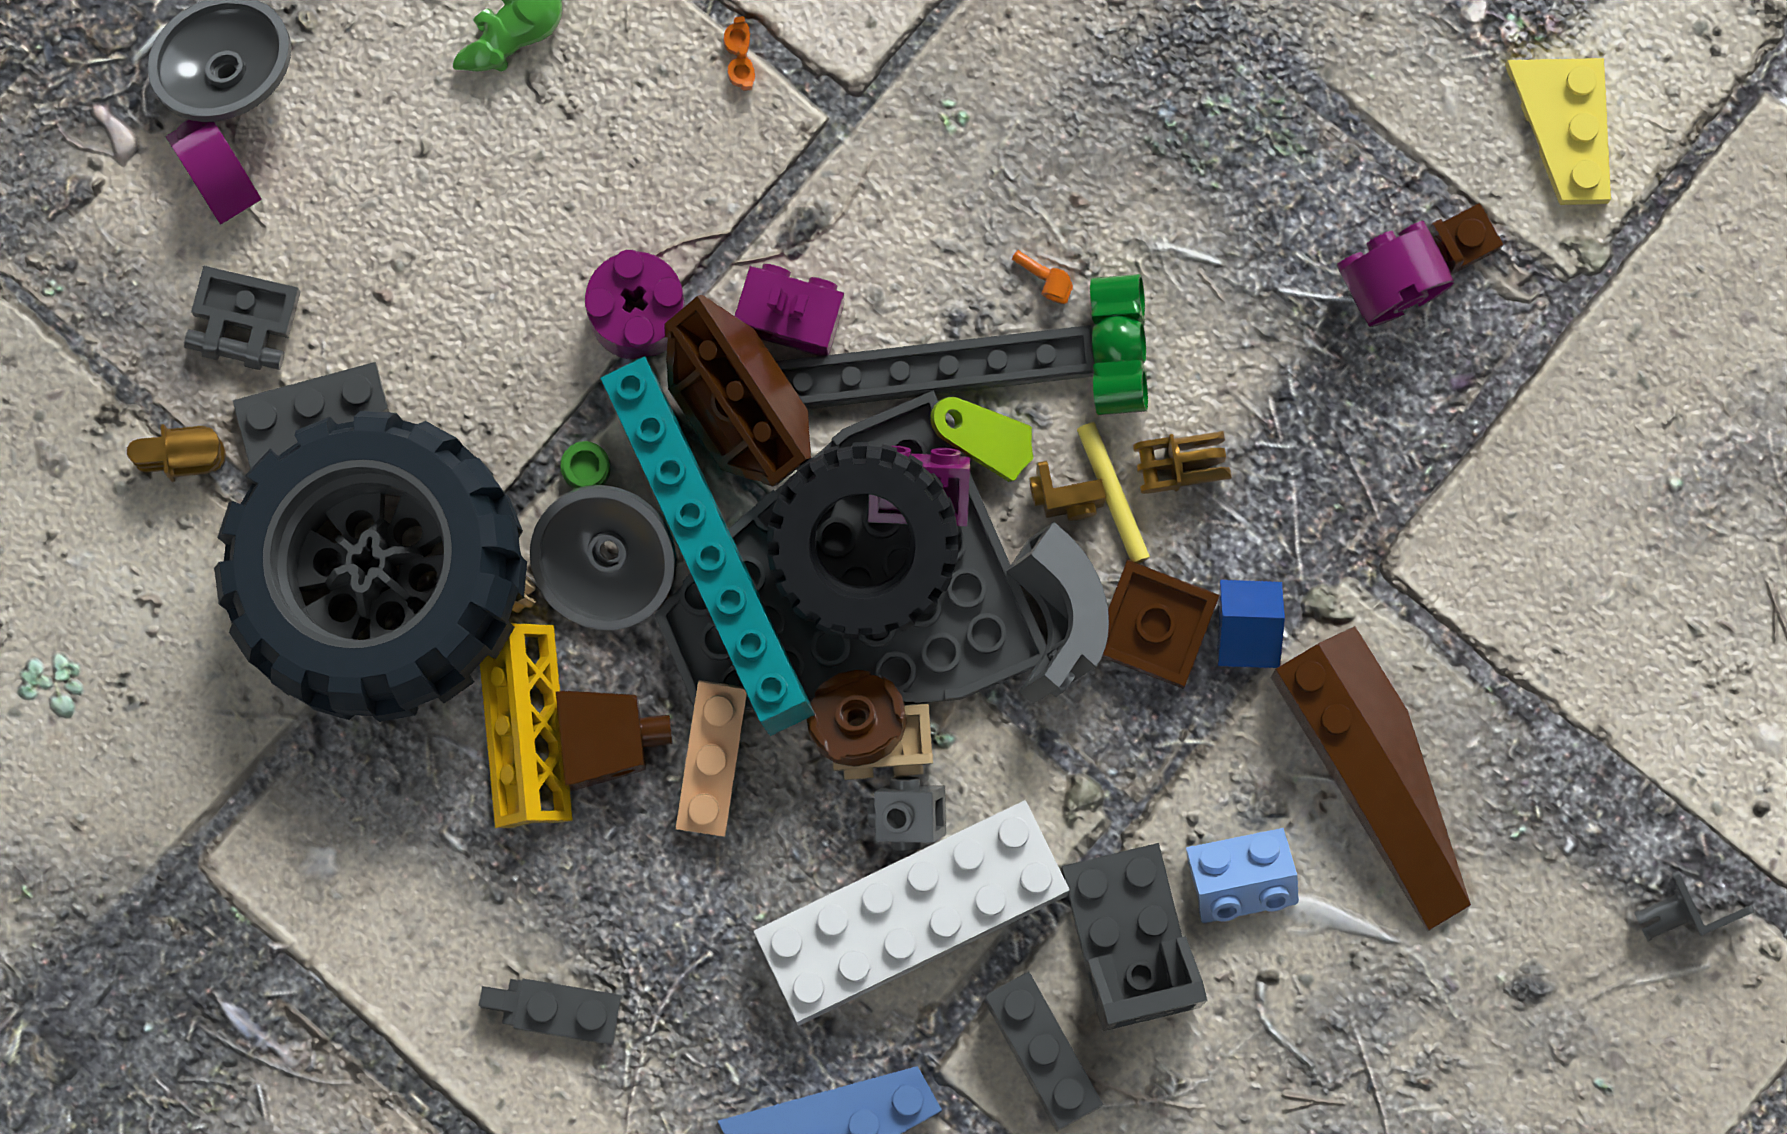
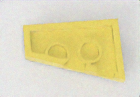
M1604 58L1507 60L1505 64L1506 70L1522 102L1520 106L1526 121L1530 122L1540 148V157L1559 205L1608 204L1611 200Z

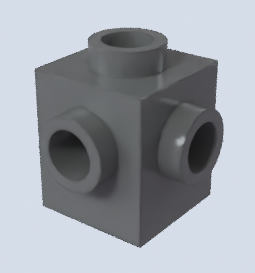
M903 776L890 778V784L875 791L874 798L870 799L868 805V822L871 828H875V842H891V848L894 850H916L921 848V842L934 843L946 835L945 785H920L919 777Z

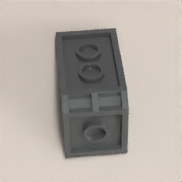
M1159 843L1061 867L1063 877L1070 889L1068 898L1096 1011L1103 1031L1198 1009L1208 1001L1203 980L1186 936L1182 937Z

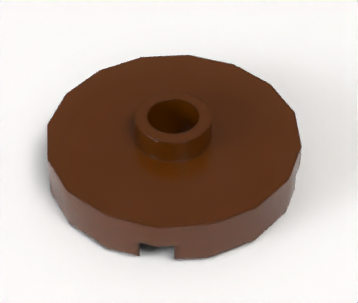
M864 670L838 673L823 682L816 690L815 698L811 702L815 715L806 719L811 741L820 754L836 764L853 767L872 764L889 755L902 740L907 724L904 701L893 682L883 676L880 678L871 675L870 671ZM855 718L866 719L859 726L850 725L851 721Z

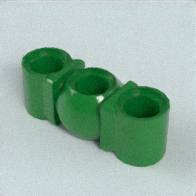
M1141 274L1091 278V316L1095 324L1092 329V350L1095 362L1093 364V396L1097 415L1147 412V371L1143 365L1146 361V338L1144 331L1145 294Z

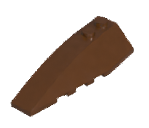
M1356 626L1316 644L1276 668L1270 678L1426 930L1433 929L1469 907L1471 903L1408 710Z

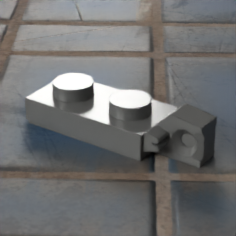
M523 978L522 981L510 979L508 990L482 986L478 1006L483 1009L504 1012L502 1024L514 1026V1029L614 1046L622 995Z

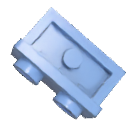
M1284 828L1186 847L1187 861L1198 897L1199 915L1202 923L1213 921L1225 922L1233 920L1238 916L1263 911H1279L1287 906L1296 905L1299 902L1297 872Z

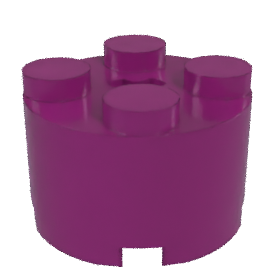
M1419 221L1399 232V237L1397 238L1393 230L1380 234L1366 243L1369 249L1368 253L1363 255L1362 252H1358L1343 259L1336 265L1369 327L1378 326L1405 315L1404 310L1416 304L1421 307L1453 286L1454 280L1425 221Z
M626 249L604 261L592 274L585 293L586 312L596 339L606 350L624 359H636L644 356L653 357L664 353L667 350L668 338L665 337L664 324L685 307L682 285L677 274L669 264L655 255ZM639 299H643L645 305L643 311L634 308L630 313L628 312L626 304L628 301L636 302Z

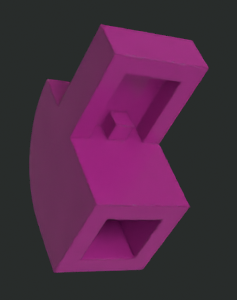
M188 119L180 124L175 131L165 136L220 225L262 200L215 122H201Z

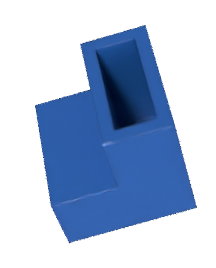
M1220 580L1217 642L1218 666L1278 668L1281 664L1285 622L1282 582Z

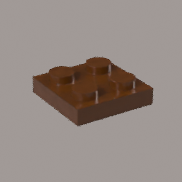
M1127 560L1108 608V638L1102 658L1184 689L1220 595Z

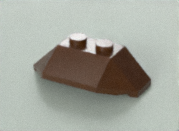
M704 295L696 296L664 324L665 337L668 338L666 352L668 390L722 471L747 479L761 481L762 484L773 487L811 458L808 409L752 327Z

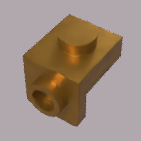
M1047 461L1037 462V476L1029 477L1034 506L1043 505L1046 518L1067 514L1070 521L1081 520L1095 516L1097 514L1096 508L1104 507L1106 496L1102 479L1053 488Z

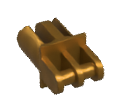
M161 424V437L133 440L127 447V456L138 470L142 472L164 471L170 481L175 482V477L207 474L220 469L225 462L226 450L223 442L210 427L194 426L168 429L164 424Z
M1224 431L1174 438L1173 434H1170L1166 438L1146 440L1133 444L1134 452H1139L1141 464L1137 465V472L1143 473L1144 485L1140 486L1141 493L1149 494L1169 490L1176 492L1181 486L1232 479L1229 467L1183 473L1185 470L1210 467L1225 462V448H1208L1180 453L1183 450L1215 446L1225 441ZM1167 448L1169 459L1155 461L1154 450ZM1171 469L1172 480L1159 481L1157 471Z

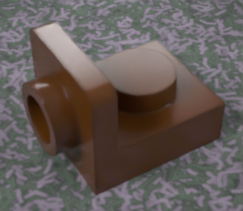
M1480 203L1444 222L1442 219L1433 222L1429 228L1451 275L1497 252L1504 245Z

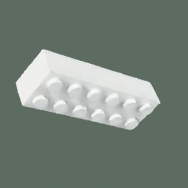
M1026 800L753 932L797 1025L800 1026L1068 896L1070 889Z

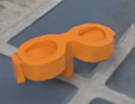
M744 16L735 17L734 23L729 25L724 32L723 42L725 49L737 56V58L729 63L727 76L733 85L741 87L743 91L752 90L755 82V70L751 60L747 57L750 45V30Z

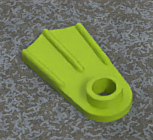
M957 397L944 398L934 405L931 412V425L935 433L941 439L1007 482L1016 480L1020 472L1033 460L1032 427L1030 425ZM946 413H949L954 418V428L947 425L945 420Z

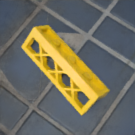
M511 623L515 628L498 657L494 659L488 655L480 663L495 828H513L530 823L573 821L570 790L566 788L556 700V691H560L554 625ZM525 637H538L540 658L536 664L526 655ZM534 684L542 692L544 698V708L540 713L531 704L530 690ZM539 733L548 743L549 756L545 762L537 755L535 750V739ZM543 783L553 792L554 811L541 810L539 789Z

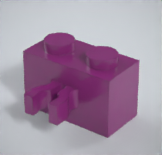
M763 264L762 269L750 266L735 317L752 327L761 340L817 356L829 355L845 304L844 292L837 291L838 286L835 283L822 278L810 277L809 282L791 278V272L780 266Z

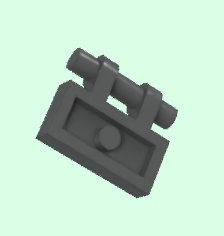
M203 266L191 313L193 316L207 319L209 322L206 333L188 329L184 340V348L202 352V357L218 360L222 356L243 361L245 367L261 370L262 366L280 370L284 360V351L267 347L269 334L289 338L301 292L298 287ZM227 324L252 330L249 342L225 338L224 333Z

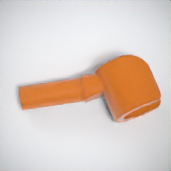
M1017 250L1012 260L1036 275L1039 279L1046 281L1041 292L1042 296L1053 302L1066 304L1073 289L1067 272L1058 268L1049 269L1046 266H1042Z

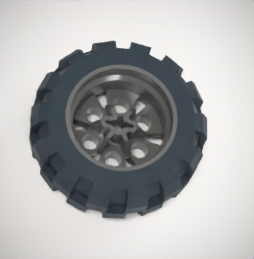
M360 411L354 416V421L337 424L331 417L296 430L294 434L298 441L296 444L279 456L269 449L245 475L252 482V485L241 504L234 501L228 503L217 536L225 544L224 561L218 562L214 567L218 604L227 610L231 620L230 635L247 661L259 669L273 685L288 696L291 695L307 704L315 711L350 720L355 715L373 716L377 721L381 722L416 716L419 705L436 698L446 703L475 682L470 674L488 655L494 659L498 657L515 628L509 622V617L514 602L524 598L527 561L521 556L519 537L523 530L511 499L502 490L493 477L494 474L480 458L474 456L464 447L458 438L427 421L415 424L404 421L397 413ZM386 494L400 496L391 523L384 520ZM328 518L343 535H338L334 539L337 542L336 544L316 533ZM364 519H374V524L364 531L359 539L355 538L354 532L358 523ZM421 526L422 536L415 545L403 546L402 536L405 531L410 527ZM443 541L444 554L426 557L431 553L436 544ZM340 555L342 565L333 569L329 576L324 577L322 574L324 563L329 558ZM374 557L380 564L378 568H370L368 574H366L361 569L362 563H371ZM399 565V575L395 582L392 578L395 573V566ZM426 572H437L436 585L427 592H418L417 583L419 578ZM386 585L390 587L389 590L381 593L383 587ZM328 587L331 590V593L305 606L301 592ZM416 598L425 604L417 614L409 606ZM356 601L357 611L354 617L346 622H338L337 614L339 608L346 602ZM395 609H404L405 618L401 626L394 630H386L385 619L387 615ZM371 620L370 639L357 640L359 633L367 627Z

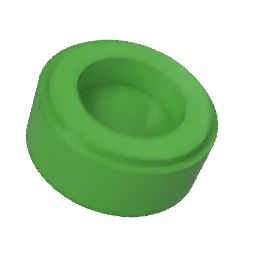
M588 441L577 442L571 445L564 452L560 464L563 478L572 489L604 485L611 471L610 461L604 449L596 443Z

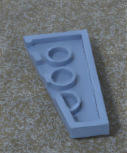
M916 1066L725 1118L717 1122L724 1134H903L942 1112V1109L920 1069Z

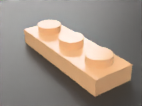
M702 680L698 681L676 822L677 830L723 837L726 835L747 699L744 687Z

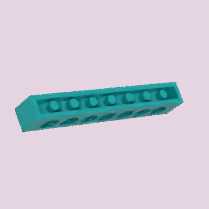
M644 356L601 377L603 385L760 723L767 733L772 736L814 716L815 713L663 388L646 357Z

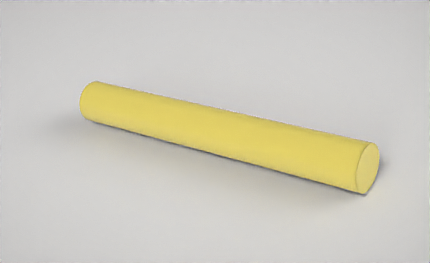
M1091 422L1079 427L1077 432L1097 480L1102 479L1106 503L1129 559L1135 563H1141L1149 559L1150 555L1096 424Z

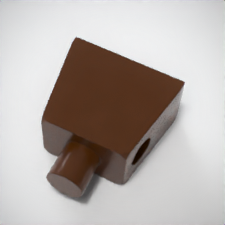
M556 691L565 786L570 791L646 770L644 747L673 744L670 715L641 718L639 700L636 695Z

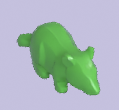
M502 0L504 6L497 14L492 9L483 10L473 19L483 34L479 40L467 45L458 52L453 62L454 70L479 72L495 69L505 71L508 67L507 57L514 54L520 47L543 41L553 34L562 17V0Z

